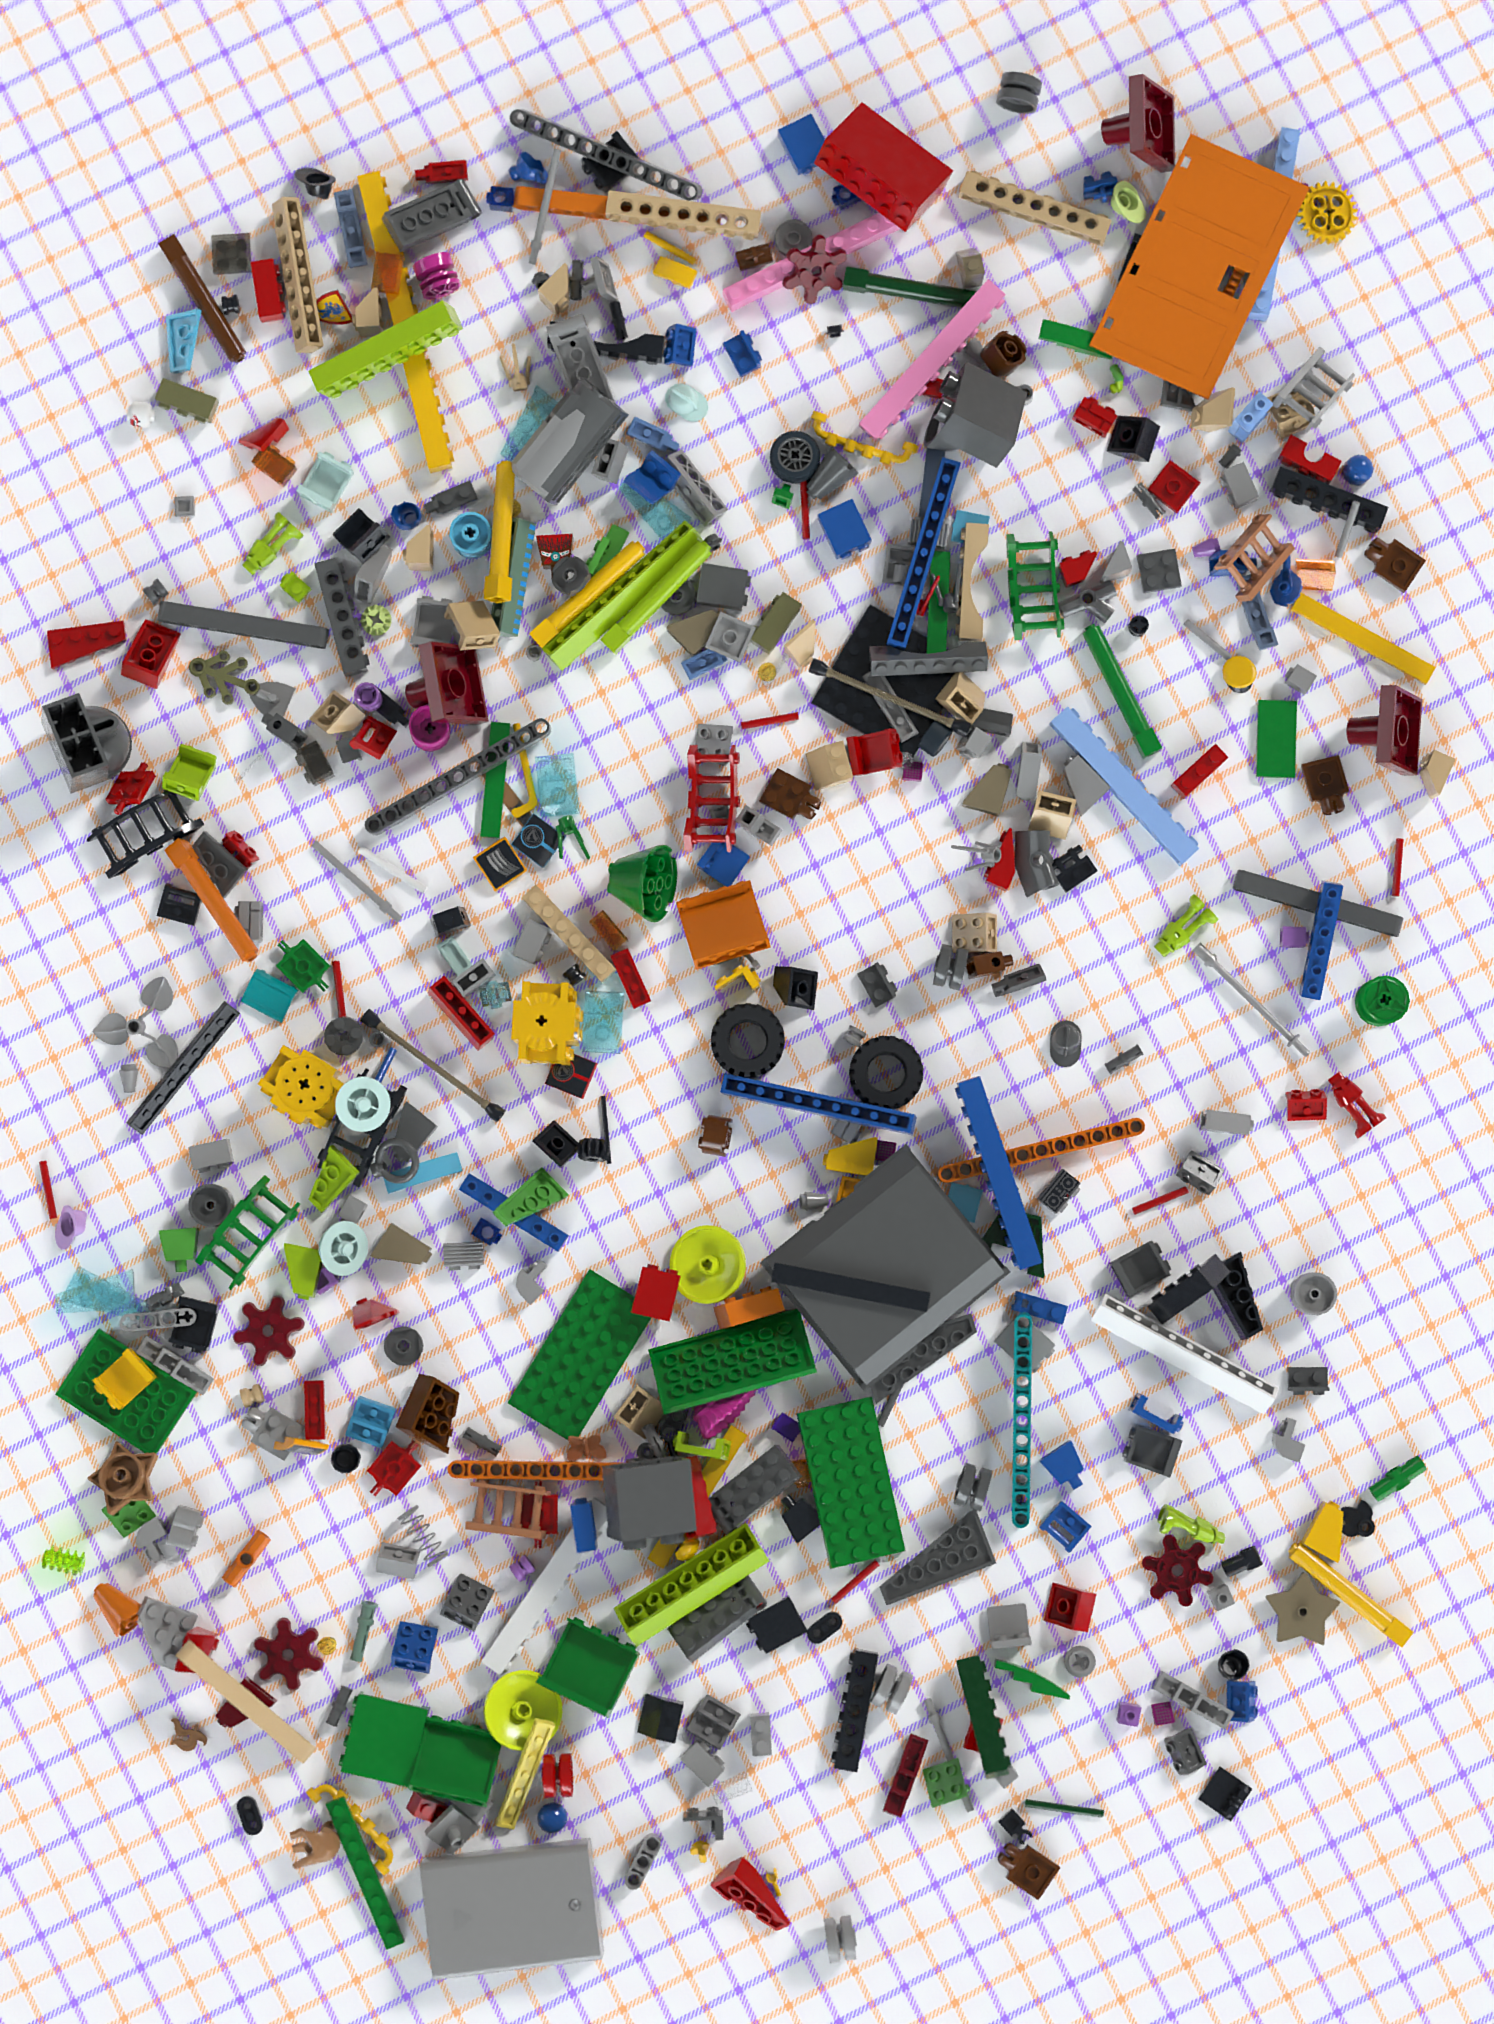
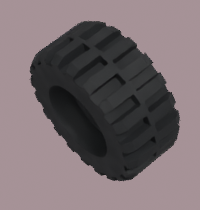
M751 1003L734 1005V1007L725 1010L713 1025L711 1033L713 1055L719 1065L731 1075L744 1078L762 1076L776 1066L784 1051L785 1036L783 1027L777 1016L769 1009L762 1007V1005ZM746 1022L754 1023L761 1027L766 1036V1046L763 1052L752 1059L738 1057L732 1051L729 1044L732 1030L739 1024Z
M891 1035L871 1038L862 1044L852 1057L849 1068L850 1085L861 1102L888 1109H898L909 1103L921 1088L924 1077L921 1057L915 1051V1048L902 1038L899 1039ZM891 1055L902 1063L905 1072L904 1079L895 1090L881 1091L870 1083L868 1068L876 1057Z

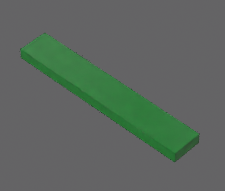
M934 551L930 565L929 590L933 584L931 574H934L935 578L939 575L938 586L942 598H944V595L949 593L951 552ZM935 590L928 601L926 654L946 651L948 613L943 611V606H939Z
M491 722L489 747L510 735V723ZM509 743L504 746V752H508ZM490 753L487 761L494 762L496 760V753ZM507 761L486 772L480 837L500 839Z

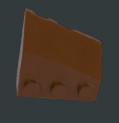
M419 1373L395 1427L420 1443L449 1454L450 1447H447L449 1436L452 1437L453 1429H451L452 1418L456 1416L460 1393L433 1376Z

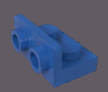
M677 323L668 327L665 334L667 340L666 348L663 352L664 364L674 363L687 367L693 366L697 328Z
M744 330L739 331V335L723 342V347L740 378L761 368L760 361H762L759 351H754L751 345L753 344L749 333L745 334Z
M1227 1681L1226 1708L1234 1712L1230 1721L1250 1723L1257 1718L1258 1707L1255 1706V1699L1258 1696V1687L1256 1686V1681Z

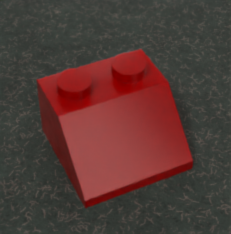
M1052 1582L1044 1621L1074 1631L1088 1632L1097 1594Z

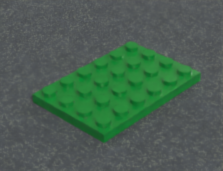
M98 1328L55 1395L142 1452L158 1454L198 1392L137 1354L157 1378L123 1409H113L107 1402V1396L104 1393L101 1395L94 1388L95 1383L92 1380L105 1372L130 1347Z

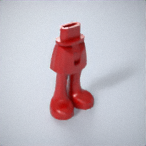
M1340 1071L1328 1079L1332 1085L1331 1090H1333L1340 1108L1344 1107L1357 1124V1129L1354 1133L1357 1139L1370 1131L1372 1126L1374 1128L1387 1118L1385 1114L1374 1111L1361 1095L1363 1091L1348 1077L1345 1078ZM1354 1101L1367 1115L1370 1124L1360 1114L1353 1103Z

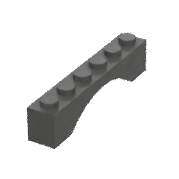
M985 641L966 642L954 649L931 654L911 653L891 646H870L869 664L871 676L987 671L988 653Z

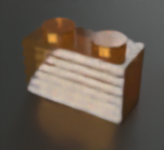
M271 444L264 452L259 450L251 462L256 468L284 488L298 470L295 466L296 462L289 456L284 458L279 454L281 451Z
M604 910L600 911L589 921L590 926H592L605 944L612 949V952L616 953L628 942L627 937Z

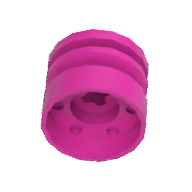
M448 252L431 254L418 260L412 266L417 280L422 281L419 286L423 290L422 295L426 300L442 298L461 287L460 280L457 278V272L452 271L454 264Z
M429 705L417 708L409 718L411 738L418 748L423 751L434 752L442 749L448 743L451 734L450 723L432 722ZM429 727L433 729L432 734H428Z

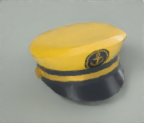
M1231 657L1223 665V680L1232 691L1245 693L1252 687L1256 678V667L1247 657Z

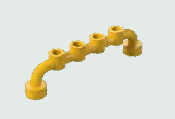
M813 411L811 419L814 420V432L820 438L825 439L826 445L835 447L837 443L844 446V451L854 453V450L862 452V457L872 459L873 456L879 457V462L885 465H890L891 462H906L912 453H917L919 447L916 444L904 441L902 450L905 452L903 455L897 456L891 452L823 431L821 423L826 422L827 415Z
M328 1784L319 1785L315 1789L310 1787L306 1791V1794L316 1804L322 1799L320 1794L323 1792L329 1793L333 1799L345 1795L346 1799L349 1797L343 1789L340 1788L337 1791L336 1788ZM347 1801L357 1824L385 1852V1859L383 1861L379 1859L374 1864L385 1876L390 1871L389 1865L392 1863L394 1856L393 1850L387 1843L390 1839L383 1832L378 1834L373 1829L376 1824L369 1817L365 1820L360 1815L362 1810L356 1803L351 1805Z

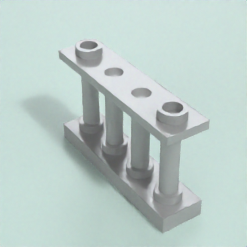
M1321 347L1314 352L1273 401V406L1276 409L1282 403L1284 405L1287 404L1310 423L1305 429L1307 433L1312 427L1316 429L1323 421L1321 419L1323 414L1343 391L1347 393L1354 385L1352 380L1356 376L1352 373L1346 380L1324 363V359L1321 357L1326 351ZM1313 367L1319 368L1341 385L1338 391L1335 392L1316 377L1312 371ZM1303 379L1305 381L1309 380L1331 399L1326 404L1304 388L1301 381ZM1294 391L1301 394L1320 410L1316 416L1311 414L1292 399L1291 393Z

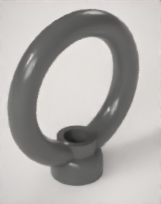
M391 1138L385 1140L378 1147L375 1154V1163L370 1165V1170L375 1178L383 1177L387 1181L396 1184L406 1183L414 1178L419 1169V1156L416 1149L408 1141L401 1138ZM400 1146L409 1153L411 1168L405 1175L395 1176L388 1172L387 1164L383 1161V1155L389 1147Z

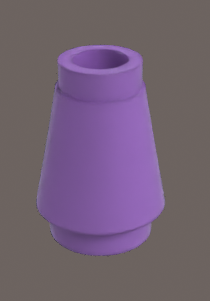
M1212 537L1192 547L1194 558L1212 556L1221 550L1218 538L1213 539Z

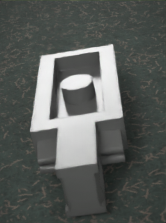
M469 480L431 497V502L423 506L427 514L437 511V514H444L473 502L478 497Z
M1038 963L1004 975L1002 980L991 984L995 997H999L1047 981L1041 965Z

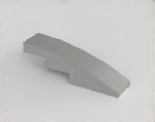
M145 1335L135 1350L137 1354L152 1362L153 1365L203 1396L214 1380L213 1377Z
M1162 1670L1152 1687L1154 1690L1224 1730L1234 1714L1232 1710Z

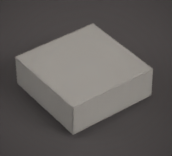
M194 496L174 497L176 517L195 516Z

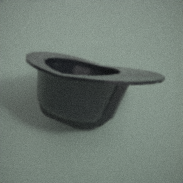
M300 168L294 173L295 178L305 184L309 195L325 200L329 198L332 183L336 181L334 176L328 175L316 168Z

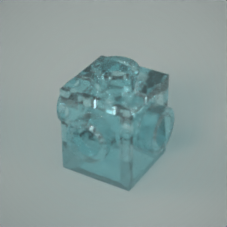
M497 980L486 982L485 987L479 988L483 1007L491 1006V1010L503 1007V1003L512 1001L508 982L497 983Z

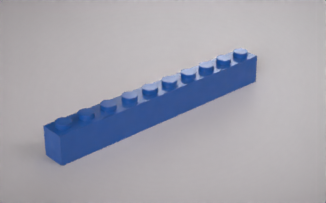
M942 457L886 646L905 651L961 462Z
M724 1073L720 1093L731 1097L913 1136L917 1119L915 1114L726 1073Z
M976 1076L956 1083L957 1088H954L958 1099H962L964 1106L961 1107L964 1118L968 1117L970 1125H967L970 1137L974 1136L975 1138L974 1150L976 1155L980 1154L981 1156L980 1168L983 1174H987L988 1181H985L989 1192H993L995 1199L992 1200L995 1211L999 1210L1001 1218H998L1001 1230L1005 1229L1007 1236L1004 1239L1007 1248H1011L1013 1255L1010 1256L1014 1267L1017 1266L1019 1270L1040 1264L1042 1260L981 1077Z

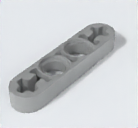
M191 1307L128 1313L121 1317L119 1325L125 1332L189 1326L197 1319V1313ZM186 1311H189V1314H193L189 1322H187L186 1318L179 1319L180 1323H176V1312H179V1316L185 1315ZM165 1313L173 1315L172 1323H164L162 1317ZM136 1316H140L139 1324L141 1327H137L138 1323L132 1324L130 1328L123 1324L127 1317L134 1321L137 1320ZM144 1316H152L154 1323L151 1326H146L143 1323Z

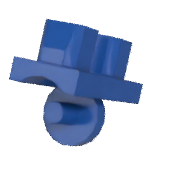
M1110 171L1101 174V180L1095 181L1091 175L1084 177V200L1100 198L1102 203H1106V197L1113 195L1114 187L1118 183L1117 176H1113Z

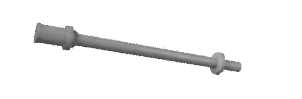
M1201 942L1192 950L1205 962L1204 965L1206 967H1213L1289 1041L1287 1047L1293 1045L1305 1058L1311 1053L1298 1040L1301 1035L1296 1034L1294 1036L1217 962V955L1215 953L1212 954Z

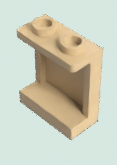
M484 601L448 603L444 617L446 620H453L461 636L458 643L460 650L496 647L500 632Z

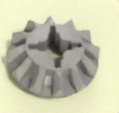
M1079 1645L1072 1647L1066 1653L1064 1664L1066 1670L1072 1676L1082 1678L1093 1672L1096 1659L1094 1653L1088 1647ZM1076 1654L1080 1658L1087 1657L1083 1661L1084 1669L1079 1664L1072 1666L1077 1661Z

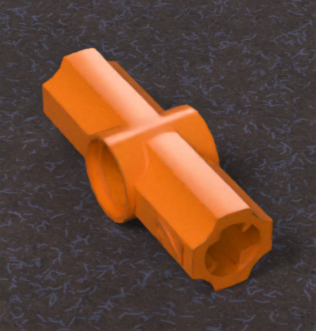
M257 1530L221 1578L235 1588L270 1543L271 1539L269 1536ZM244 1553H247L251 1556V1562L249 1564H246L242 1561V1555Z

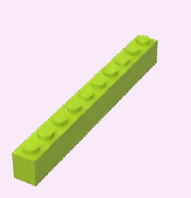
M684 520L547 643L542 650L553 664L563 671L579 655L583 654L589 646L599 640L619 619L625 616L697 541H703L695 528Z

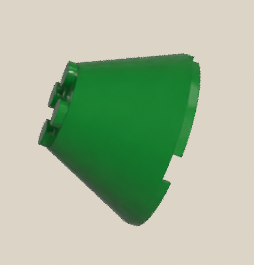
M661 844L619 858L614 863L611 862L608 868L610 877L607 892L611 893L645 920L654 923L659 922L668 913L665 910L668 903L673 902L676 892L677 862L676 858L672 857L670 853L672 849L667 845Z

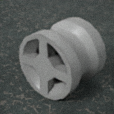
M850 1025L848 1033L842 1039L859 1048L861 1045L860 1041L862 1038H865L866 1033Z

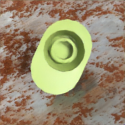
M1126 181L1117 183L1110 201L1112 209L1130 222L1141 223L1146 218V210L1135 187Z

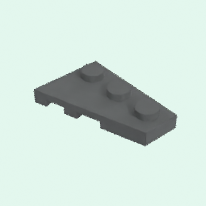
M203 831L192 847L202 865L209 872L213 884H216L220 894L225 899L248 869L207 831Z

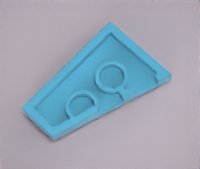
M200 309L166 316L170 373L177 374L191 370L202 311Z

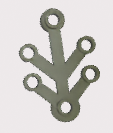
M225 650L206 660L202 658L193 659L189 664V671L193 676L199 677L204 688V695L209 699L216 696V690L210 686L207 675L214 677L222 695V702L225 705H231L234 702V697L229 693L225 682L244 688L249 695H256L260 689V684L255 679L245 681L228 674L237 669L243 670L248 667V661L244 657H239L235 662L217 670L210 667L219 662L227 663L230 660V654ZM227 654V658L222 660L221 655ZM241 660L245 661L244 666H239ZM197 665H202L200 671L196 670ZM251 685H256V689L254 691H250L249 688ZM209 689H212L213 694L210 696L207 695V691ZM226 696H231L229 702H225Z

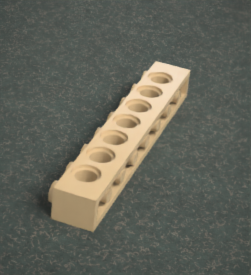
M966 171L958 196L960 199L1102 247L1112 221L1104 214H1093L1087 208L1081 207L1079 209L1073 207L1069 202H1058L1051 196L1037 195L1033 190L1020 189L1013 183H1002L995 177H984L977 171ZM982 185L986 188V190L984 192H980L977 190L976 187ZM1002 192L1004 197L998 198L994 193ZM1020 198L1022 203L1015 204L1013 199ZM1038 204L1040 209L1033 210L1031 205ZM1056 210L1059 215L1051 216L1049 211ZM1073 216L1077 221L1069 222L1067 217ZM1091 222L1095 227L1089 229L1085 226V223Z
M612 190L608 191L605 212L606 218L612 222H621L623 220L633 225H639L640 223H645L650 227H659L660 225L666 226L670 230L683 228L693 233L697 231H705L704 233L708 235L720 233L729 238L742 236L746 240L758 239L761 222V210ZM628 205L631 207V210L624 212L621 208ZM643 208L650 209V213L646 215L642 214L640 211ZM663 210H666L670 213L667 217H661L659 215V213ZM681 213L688 214V218L685 220L680 219L678 216ZM703 215L708 219L705 222H699L697 218ZM719 218H724L727 222L719 225L716 221ZM737 221H744L746 225L744 227H737L735 223Z
M281 197L271 205L296 353H314L324 345L299 197Z

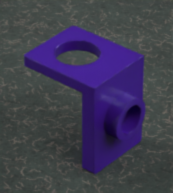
M781 1412L771 1427L772 1430H775L792 1443L800 1433L798 1422L784 1412Z

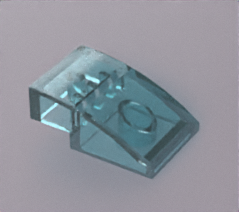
M574 753L535 757L541 817L580 814Z
M585 991L582 1052L621 1054L625 992Z

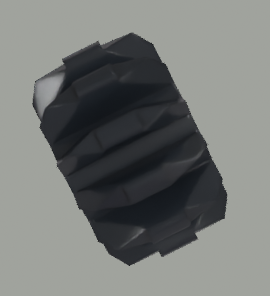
M591 1137L579 1140L577 1145L578 1158L583 1161L596 1163L608 1160L610 1155L609 1142L604 1139Z

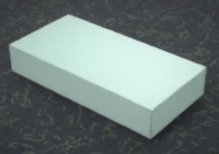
M452 935L436 946L457 977L472 966V963Z

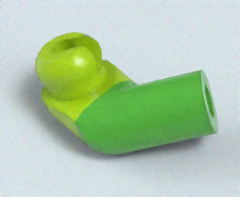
M1114 364L1109 368L1114 378V384L1109 385L1112 394L1122 391L1124 380L1118 364Z

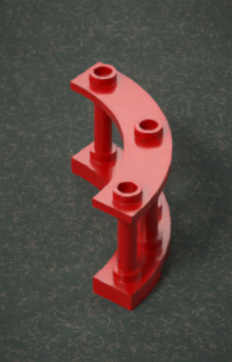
M690 745L687 752L688 779H692L691 791H688V809H691L690 818H686L683 833L685 852H693L694 844L698 842H726L727 852H731L732 845L736 844L735 820L737 807H740L741 803L740 796H738L737 773L740 753L736 752V745L731 746L729 754H701V752H698V745ZM701 762H730V776H703L699 774V764ZM703 783H730V798H702V796H699L700 785ZM702 805L730 806L729 818H700L698 816L699 807H702ZM701 826H727L725 835H698L697 828Z

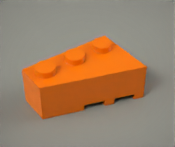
M771 1286L760 1289L761 1293L755 1295L753 1291L742 1294V1299L736 1300L735 1297L725 1299V1304L713 1307L719 1329L785 1311L779 1289H772Z

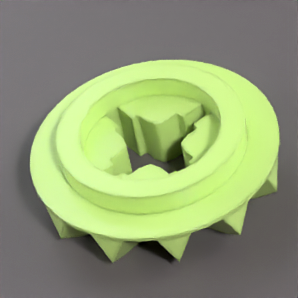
M374 604L366 608L362 613L360 621L363 629L368 634L378 636L389 630L392 618L385 607ZM379 614V619L383 623L376 622L373 626V621L370 617H376Z

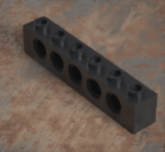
M1281 466L1277 470L1269 491L1277 498L1284 499L1285 497L1290 499L1295 505L1302 506L1303 504L1309 506L1310 510L1318 513L1320 511L1325 512L1328 517L1333 519L1347 520L1349 512L1342 509V504H1348L1351 508L1352 502L1357 501L1360 503L1353 526H1362L1365 531L1370 533L1378 532L1381 529L1389 508L1388 506ZM1288 484H1294L1297 491H1290ZM1306 491H1312L1315 494V497H1307ZM1325 497L1331 498L1332 501H1333V504H1332V505H1327V504L1324 502V498H1325ZM1360 511H1366L1369 518H1362Z
M858 1648L854 1649V1653L850 1652L848 1664L852 1666L851 1671L846 1673L845 1684H848L847 1692L843 1691L841 1703L845 1705L843 1712L840 1711L838 1723L841 1724L840 1731H836L834 1743H837V1749L832 1751L831 1763H834V1769L858 1772L879 1656L878 1652ZM858 1666H865L867 1672L864 1675H858L856 1673ZM854 1686H862L863 1692L860 1695L853 1694L852 1689ZM851 1705H857L860 1708V1711L855 1715L850 1714L848 1710ZM847 1725H854L856 1727L855 1733L847 1734L845 1732ZM845 1744H849L853 1749L851 1753L844 1754L841 1751L842 1747Z

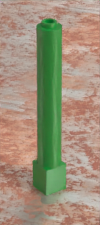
M1091 624L1084 628L1085 632L1082 635L1134 737L1133 740L1142 758L1145 759L1161 751L1162 746L1153 728L1150 727L1100 625L1095 626V624Z

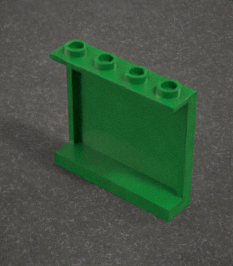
M567 1617L568 1624L543 1675L538 1676L536 1683L609 1719L640 1653L636 1650L637 1647L629 1642H626L624 1645L618 1642L620 1638L610 1633L607 1637L601 1634V1629L593 1625L589 1628L584 1625L585 1622L577 1617H574L573 1620Z
M361 1691L358 1696H354L352 1707L355 1708L354 1715H350L348 1727L351 1728L349 1735L346 1734L343 1746L346 1747L345 1754H341L338 1766H342L340 1772L409 1788L430 1707L410 1705L363 1694L364 1692Z
M427 1716L413 1775L409 1783V1790L487 1808L502 1745L492 1737L488 1730L481 1729L479 1725L470 1724L468 1726L463 1725L458 1720L446 1721L440 1716Z

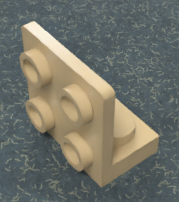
M1293 391L1291 393L1292 399L1315 416L1311 403L1301 394ZM1276 393L1267 398L1271 402H1273L1279 393ZM1282 403L1278 409L1274 406L1269 409V412L1276 421L1277 433L1280 439L1305 430L1310 423L1287 404L1284 405Z
M970 913L952 915V953H956L958 948L968 949V953L997 952V914Z

